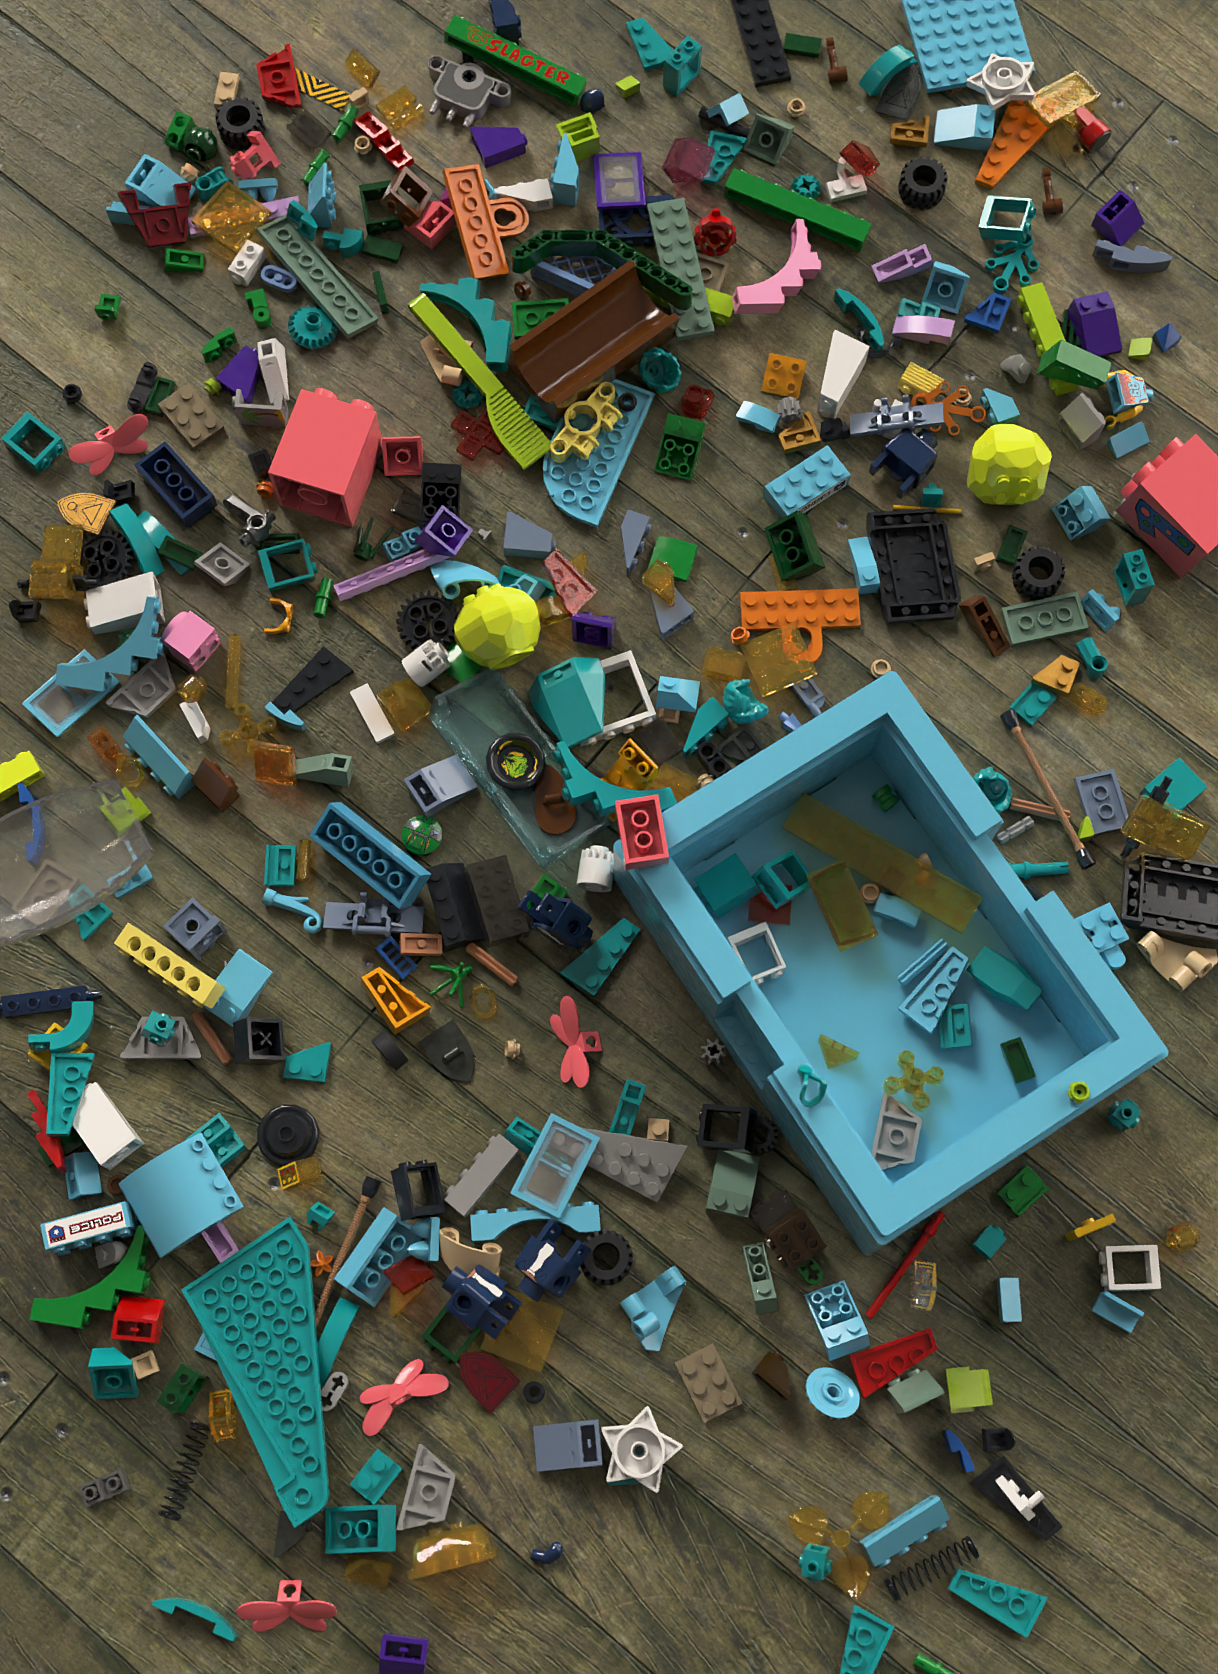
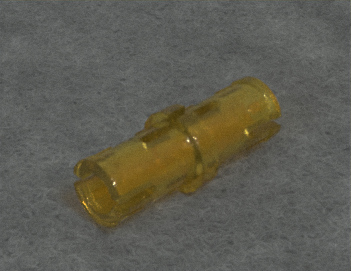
M309 839L298 840V856L295 862L297 863L296 880L300 882H305V879L309 881V868L312 863V858H310L312 841Z

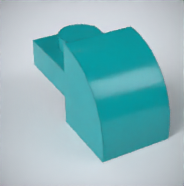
M344 228L343 234L324 231L323 234L325 247L330 250H340L341 257L343 258L358 254L365 242L363 231Z

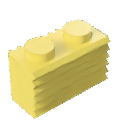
M910 362L899 380L898 388L907 395L927 394L938 387V384L944 381V379Z

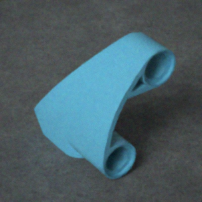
M444 560L430 566L439 590L442 591L447 599H454L459 595L460 587L458 583L480 581L482 587L487 585L488 588L500 583L497 577L489 572L463 562Z
M676 1265L620 1303L632 1322L631 1327L634 1334L645 1350L660 1351L671 1315L686 1285V1280Z

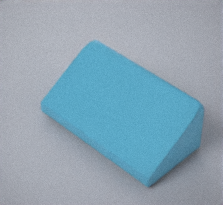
M1141 421L1110 437L1107 446L1115 458L1118 459L1144 446L1150 440Z
M997 1278L1000 1323L1022 1322L1019 1278Z

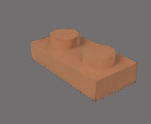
M401 933L400 955L441 956L442 934Z

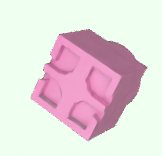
M191 611L188 613L181 612L175 616L167 625L162 635V643L170 650L171 654L195 672L200 669L218 648L221 641L216 634L215 628Z

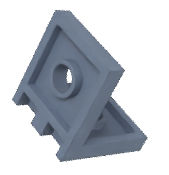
M193 897L163 926L198 961L208 948L211 949L216 945L215 941L223 933L225 935L228 933L221 921L215 915L212 916ZM195 921L198 923V928L195 931H188L187 926L190 922Z

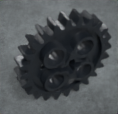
M102 529L100 535L95 534L93 537L88 534V541L82 539L83 546L77 545L80 551L74 553V555L78 558L72 561L77 565L73 568L77 572L76 575H87L88 579H100V586L124 580L125 575L131 576L128 570L134 569L130 562H134L136 559L131 556L134 552L130 549L129 542L119 532L115 533L112 529L107 532L105 529Z
M428 590L425 596L420 591V597L418 598L412 594V601L406 599L407 606L400 605L402 611L397 612L400 618L396 619V623L399 625L397 626V631L401 632L399 634L400 638H405V645L411 643L410 647L413 650L416 646L419 647L430 639L436 644L440 643L444 646L446 643L451 645L450 638L455 639L454 624L459 616V612H456L457 606H451L453 604L452 599L446 601L444 595L439 598L437 591L432 596L430 590ZM423 607H427L434 634L433 638L429 634ZM434 608L440 609L438 613H432L431 611ZM414 613L421 614V616L418 618L412 617ZM439 626L445 627L443 631L435 630ZM419 631L426 632L423 636L416 635Z

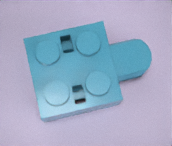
M1110 902L1074 919L1082 931L1093 940L1091 942L1110 970H1117L1125 963L1126 958L1119 946L1125 944L1130 938Z

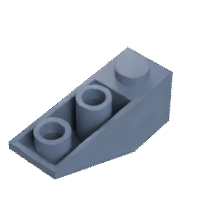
M629 509L621 525L626 575H630L631 570L636 569L638 564L637 555L643 552L645 546L643 540L645 535L649 536L652 528L649 516Z

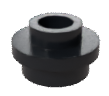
M68 384L64 387L62 395L65 401L76 403L81 399L82 391L79 386Z
M624 393L618 398V407L624 412L633 411L637 406V399L631 393ZM628 401V402H630L631 404H630V405H625L624 403Z
M536 1381L529 1382L523 1390L524 1398L532 1404L541 1402L545 1396L543 1385ZM533 1388H536L539 1392L536 1397L530 1395V1391Z

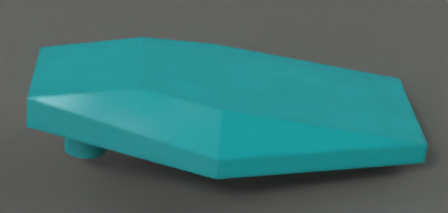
M986 946L982 948L966 969L994 998L1027 1011L1043 992L1020 964Z

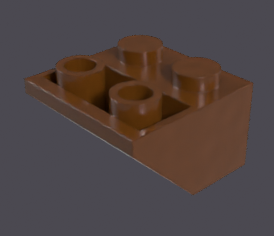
M204 758L191 781L223 813L240 797L237 792L239 788L228 774L225 775L221 771L220 766L214 760L210 762Z

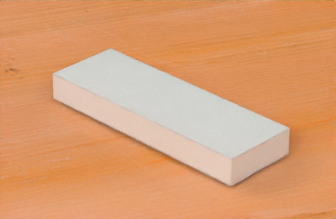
M368 683L351 691L350 694L376 743L379 744L395 736Z

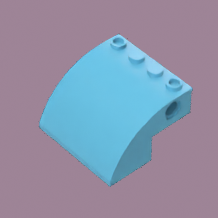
M201 1132L152 1159L118 1184L160 1259L198 1238L207 1229L238 1213L243 1207Z

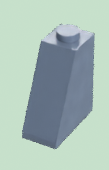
M507 512L503 547L504 556L551 559V553H555L556 541H553L552 533L512 512Z
M665 576L661 579H655L649 587V597L662 641L694 618V610L676 588L675 590L673 589L674 586Z

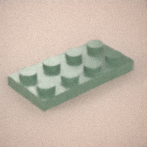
M1078 591L1001 608V615L1011 647L1082 632L1089 628Z

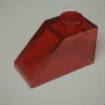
M854 140L839 152L841 157L851 167L866 177L872 175L880 165V162L868 146Z

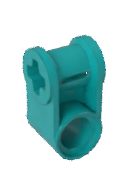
M221 166L214 168L196 181L198 196L203 201H210L233 186V180L226 176L225 170Z

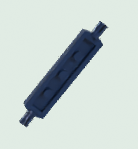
M84 985L1 996L0 1011L3 1017L70 1009L72 1008V1002L102 998V995H94L100 994L102 991L101 989L89 991L87 986Z

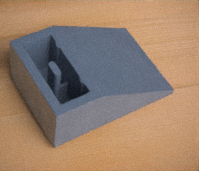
M457 754L422 768L404 779L407 790L426 818L433 816L478 788Z
M598 1419L533 1426L537 1472L602 1465Z

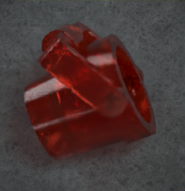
M696 384L688 386L681 399L684 415L697 419L704 418L715 398L713 391L703 389Z

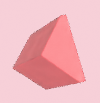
M421 436L382 438L385 476L421 475L423 462Z

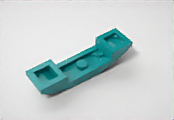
M840 288L836 289L833 300L844 313L851 310L869 332L867 340L869 345L875 352H881L884 346L883 335L873 313L861 300L851 293Z
M127 504L110 510L109 514L116 527L121 529L138 559L137 564L142 573L153 572L155 576L164 573L159 555L144 526L133 510Z
M146 510L137 516L157 550H159L166 535L175 539ZM166 558L169 564L181 576L190 570Z
M628 1078L626 1079L609 1133L631 1134L647 1085Z
M341 1297L317 1344L321 1387H324L329 1378L334 1361L360 1308L359 1305Z
M184 1598L157 1599L152 1603V1606L170 1614L176 1613L178 1607L216 1623L212 1633L232 1642L237 1640L238 1634L232 1625L218 1612L202 1603Z

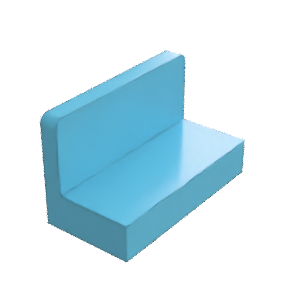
M738 93L707 110L709 118L721 113L725 124L728 126L749 114V111L741 94Z
M113 201L112 207H106L110 222L134 225L121 202ZM139 205L140 209L150 208L148 206Z
M92 1152L73 1153L64 1157L69 1200L78 1199L85 1195L102 1193L98 1163Z
M1107 1291L1100 1292L1091 1310L1092 1313L1128 1333L1132 1332L1138 1318L1144 1315V1312Z

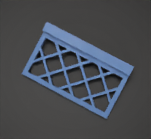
M550 256L552 263L542 261L531 269L530 275L579 297L595 285L592 284L593 281L603 280L617 269L597 256H577L568 259V256H564L565 260L557 262L554 256ZM591 260L594 265L585 267L583 261ZM580 262L581 268L572 269V263ZM567 265L569 270L564 271L558 267ZM605 267L611 269L609 273L602 274L600 268ZM597 270L598 275L589 277L587 271ZM584 272L586 278L581 279L575 276V274Z

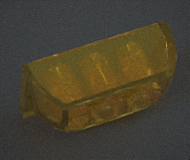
M841 859L806 875L840 952L879 935L845 859Z
M460 1522L450 1525L451 1530L442 1532V1528L430 1530L428 1536L418 1538L414 1542L410 1553V1569L407 1571L408 1580L496 1558L499 1555L497 1546L490 1532L481 1523L464 1526V1523Z

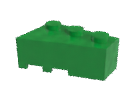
M1060 340L1042 354L1037 374L1091 389H1098L1107 381L1111 362L1064 340Z

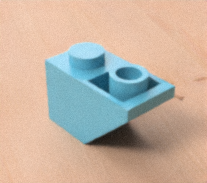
M988 388L983 389L979 401L981 407L985 408L990 425L1017 423L1020 413L1013 399Z

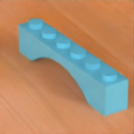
M582 1202L581 1206L573 1207L572 1203H567L560 1219L541 1209L530 1210V1207H519L518 1211L509 1212L508 1208L497 1209L496 1213L488 1214V1210L475 1211V1215H470L473 1243L492 1242L512 1227L531 1221H549V1219L571 1228L578 1234H591L601 1231L599 1205H594V1202Z

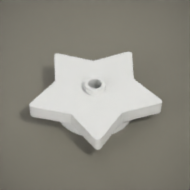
M991 54L983 71L967 78L966 86L984 94L992 111L1010 100H1034L1035 93L1028 81L1034 68V62H1020L1013 58L999 57Z
M647 1406L629 1425L601 1428L612 1452L606 1481L612 1482L634 1478L657 1493L659 1491L663 1464L677 1453L683 1445L659 1432L651 1410ZM641 1446L644 1450L643 1454L637 1455L635 1448Z

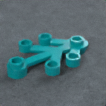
M1027 234L1025 240L1027 244H1023L1020 241L995 244L993 254L999 258L987 259L985 269L987 271H994L996 266L1008 263L1002 276L997 277L993 282L992 288L995 293L1003 294L1007 291L1008 279L1015 266L1020 276L1019 285L1021 287L1029 286L1031 277L1027 274L1022 262V253L1024 252L1028 260L1027 270L1029 272H1036L1039 267V262L1035 259L1031 249L1034 244L1031 234ZM1016 249L1013 254L1002 256L1004 251Z

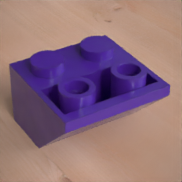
M1119 190L1095 214L1091 226L1114 245L1121 247L1145 222L1135 201Z
M384 1633L379 1658V1674H425L430 1638Z

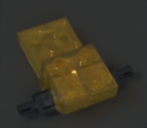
M80 524L45 525L41 559H32L31 575L27 580H18V588H29L28 597L33 600H70L76 591H87L90 587H100V579H88L87 575H83L84 567L80 565L84 527Z
M1165 776L1160 786H1154L1149 796L1140 795L1120 831L1126 836L1123 840V843L1126 845L1120 856L1123 858L1128 857L1133 849H1138L1140 844L1143 843L1157 850L1164 848L1191 860L1211 825L1165 802L1170 794L1167 789L1173 781L1172 778Z

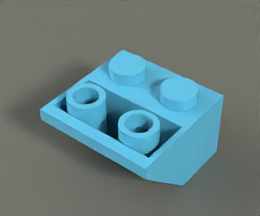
M1080 486L1051 508L1070 541L1095 531L1111 519L1092 486Z

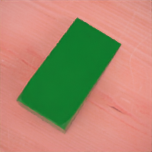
M166 248L164 271L196 272L204 270V253Z

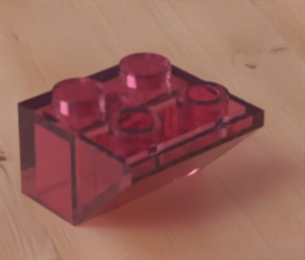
M691 137L675 138L662 169L672 183L703 181L716 151L714 148Z

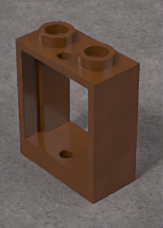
M404 166L394 175L380 203L407 227H410L422 214L433 190L409 168ZM398 187H401L418 203L415 209L396 193Z

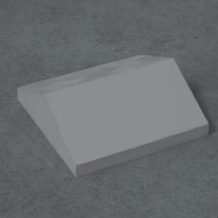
M221 542L194 561L197 567L223 586L235 584L250 567L248 562Z

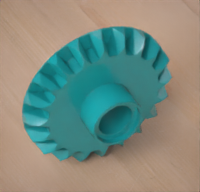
M309 305L306 308L300 307L298 311L294 310L293 315H290L288 321V332L291 338L299 345L307 348H321L329 345L335 339L338 327L316 305L314 307Z

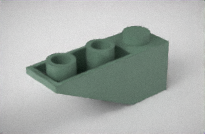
M330 753L297 759L294 761L289 776L291 778L349 787L354 772L352 756Z
M764 1243L742 1246L756 1315L777 1311V1297Z

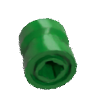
M888 784L881 787L871 796L880 803V808L884 813L900 801L899 797L891 792V787Z

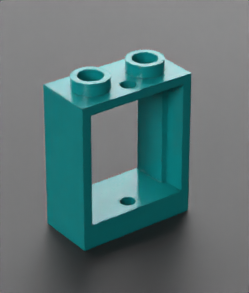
M689 36L664 59L663 88L676 97L700 74L702 46Z
M988 196L978 226L981 238L1025 242L1027 234L1031 232V220L1036 215V207L1033 206L1032 199ZM997 211L1025 213L1021 227L993 226Z
M28 411L1 438L4 445L39 474L46 470L51 462L63 453L66 447L61 437ZM37 427L53 441L33 459L17 445Z
M304 538L258 550L270 592L316 580L314 574L318 573L315 562L310 561L309 555H312L310 543L306 544ZM302 548L309 574L276 583L269 557Z
M1142 549L1123 553L1113 570V575L1124 606L1128 607L1144 603L1155 583Z
M793 849L766 863L752 875L754 881L775 909L802 895L817 882ZM782 864L799 887L789 892L772 868Z

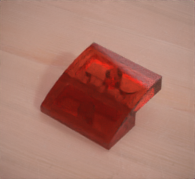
M785 885L787 890L791 892L792 885ZM758 886L761 892L749 899L748 922H766L767 924L789 926L792 900L775 909Z

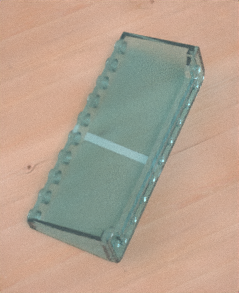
M487 668L434 698L429 712L433 724L542 868L547 869L609 825L611 822L609 815L600 817L598 811L593 809L591 800L574 805L576 820L571 829L558 835L546 833L539 827L536 821V784L525 790L512 791L501 787L492 780L486 767V755L490 745L497 738L507 733H522L532 737L540 744L545 754L546 765H551L560 775L562 769L560 764L556 763L553 751L555 747L551 743L549 736L541 730L537 720L529 714L525 704L519 701L514 690L506 684L499 671Z

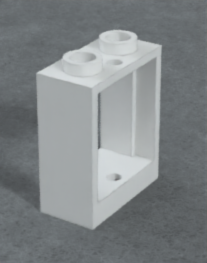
M766 922L727 938L728 943L743 963L737 946L761 936L764 937L777 967L753 976L752 978L758 986L763 984L764 980L769 977L776 979L782 976L786 969L784 960Z
M1157 1245L1105 1246L1101 1248L1099 1263L1103 1265V1273H1101L1100 1281L1105 1291L1161 1289ZM1144 1252L1147 1284H1114L1112 1253Z

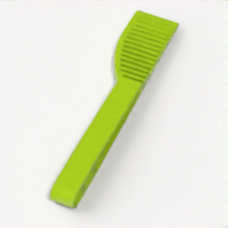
M422 293L408 303L407 306L414 317L486 398L488 418L493 432L519 466L526 470L551 450L550 440L527 413L524 412L521 406L517 404V401L511 397V394L507 392L506 388H504L431 300Z

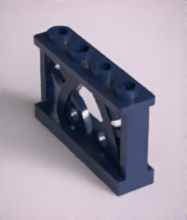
M673 195L645 196L646 207L598 210L599 230L606 231L610 226L615 225L616 227L612 228L611 233L617 232L618 234H612V236L631 248L655 246L649 216L645 214L648 213L647 204L672 200ZM635 197L607 198V201L633 200ZM636 213H639L644 220L649 221V224L639 232L630 229L624 224ZM604 215H609L612 221L604 224Z

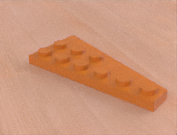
M1035 97L1034 100H1010L977 175L975 184L992 190L1006 176L1007 172L1055 125L1056 121L1066 113L1067 109Z

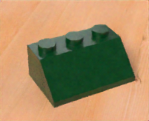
M795 511L764 528L782 581L807 577L825 568L807 515Z

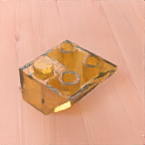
M411 678L393 682L377 693L379 703L402 732L434 710L432 704Z

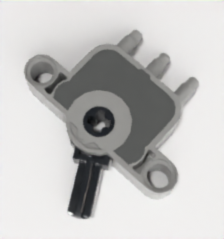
M462 52L463 63L460 64L441 56H432L428 60L429 76L437 82L434 86L435 101L430 109L431 115H435L440 107L449 111L446 117L448 122H451L456 114L464 117L463 127L467 129L472 121L479 120L485 115L490 104L501 108L508 107L511 104L510 86L505 82L485 75L482 68L473 61L472 56Z

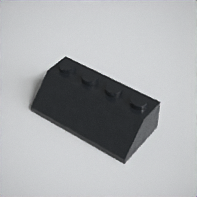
M442 863L426 868L431 873L427 886L447 951L467 946L471 942L477 943L487 940L464 863Z

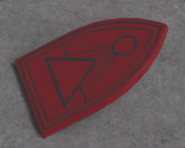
M481 1352L461 1353L460 1372L465 1387L486 1410L492 1413L521 1381L501 1361L489 1354Z

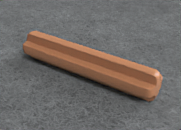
M1016 798L1011 800V810L1061 821L1055 809L1051 806ZM1063 809V811H1065V813H1066V815H1067V817H1068V820H1069V819H1070V811Z
M471 942L466 947L467 953L508 985L514 986L518 977L475 943Z
M197 1011L192 1014V1020L223 1065L229 1064L233 1058L202 1012Z

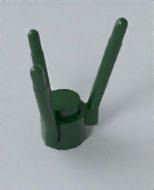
M371 516L362 541L363 525L359 527L356 546L353 551L354 557L362 561H368L369 558L373 559L377 550L394 530L393 526L389 528L372 550V545L367 543L374 517Z

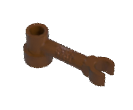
M833 37L826 38V49L831 70L828 71L829 82L848 81L846 66L838 67Z
M1042 168V181L1046 202H1042L1043 214H1062V198H1053L1050 168Z

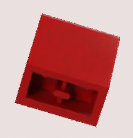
M122 1296L114 1315L111 1339L159 1344L165 1300Z

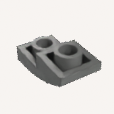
M124 1468L78 1487L85 1508L131 1489Z

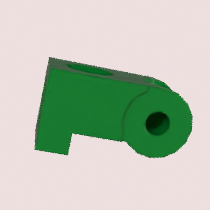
M176 111L165 137L166 146L179 151L184 148V135L188 130L196 127L191 116Z
M263 288L244 293L248 307H254L253 318L256 326L261 329L269 327L271 325V316Z

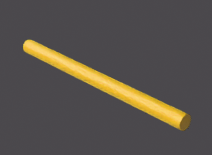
M893 505V510L934 508L936 513L961 514V509Z

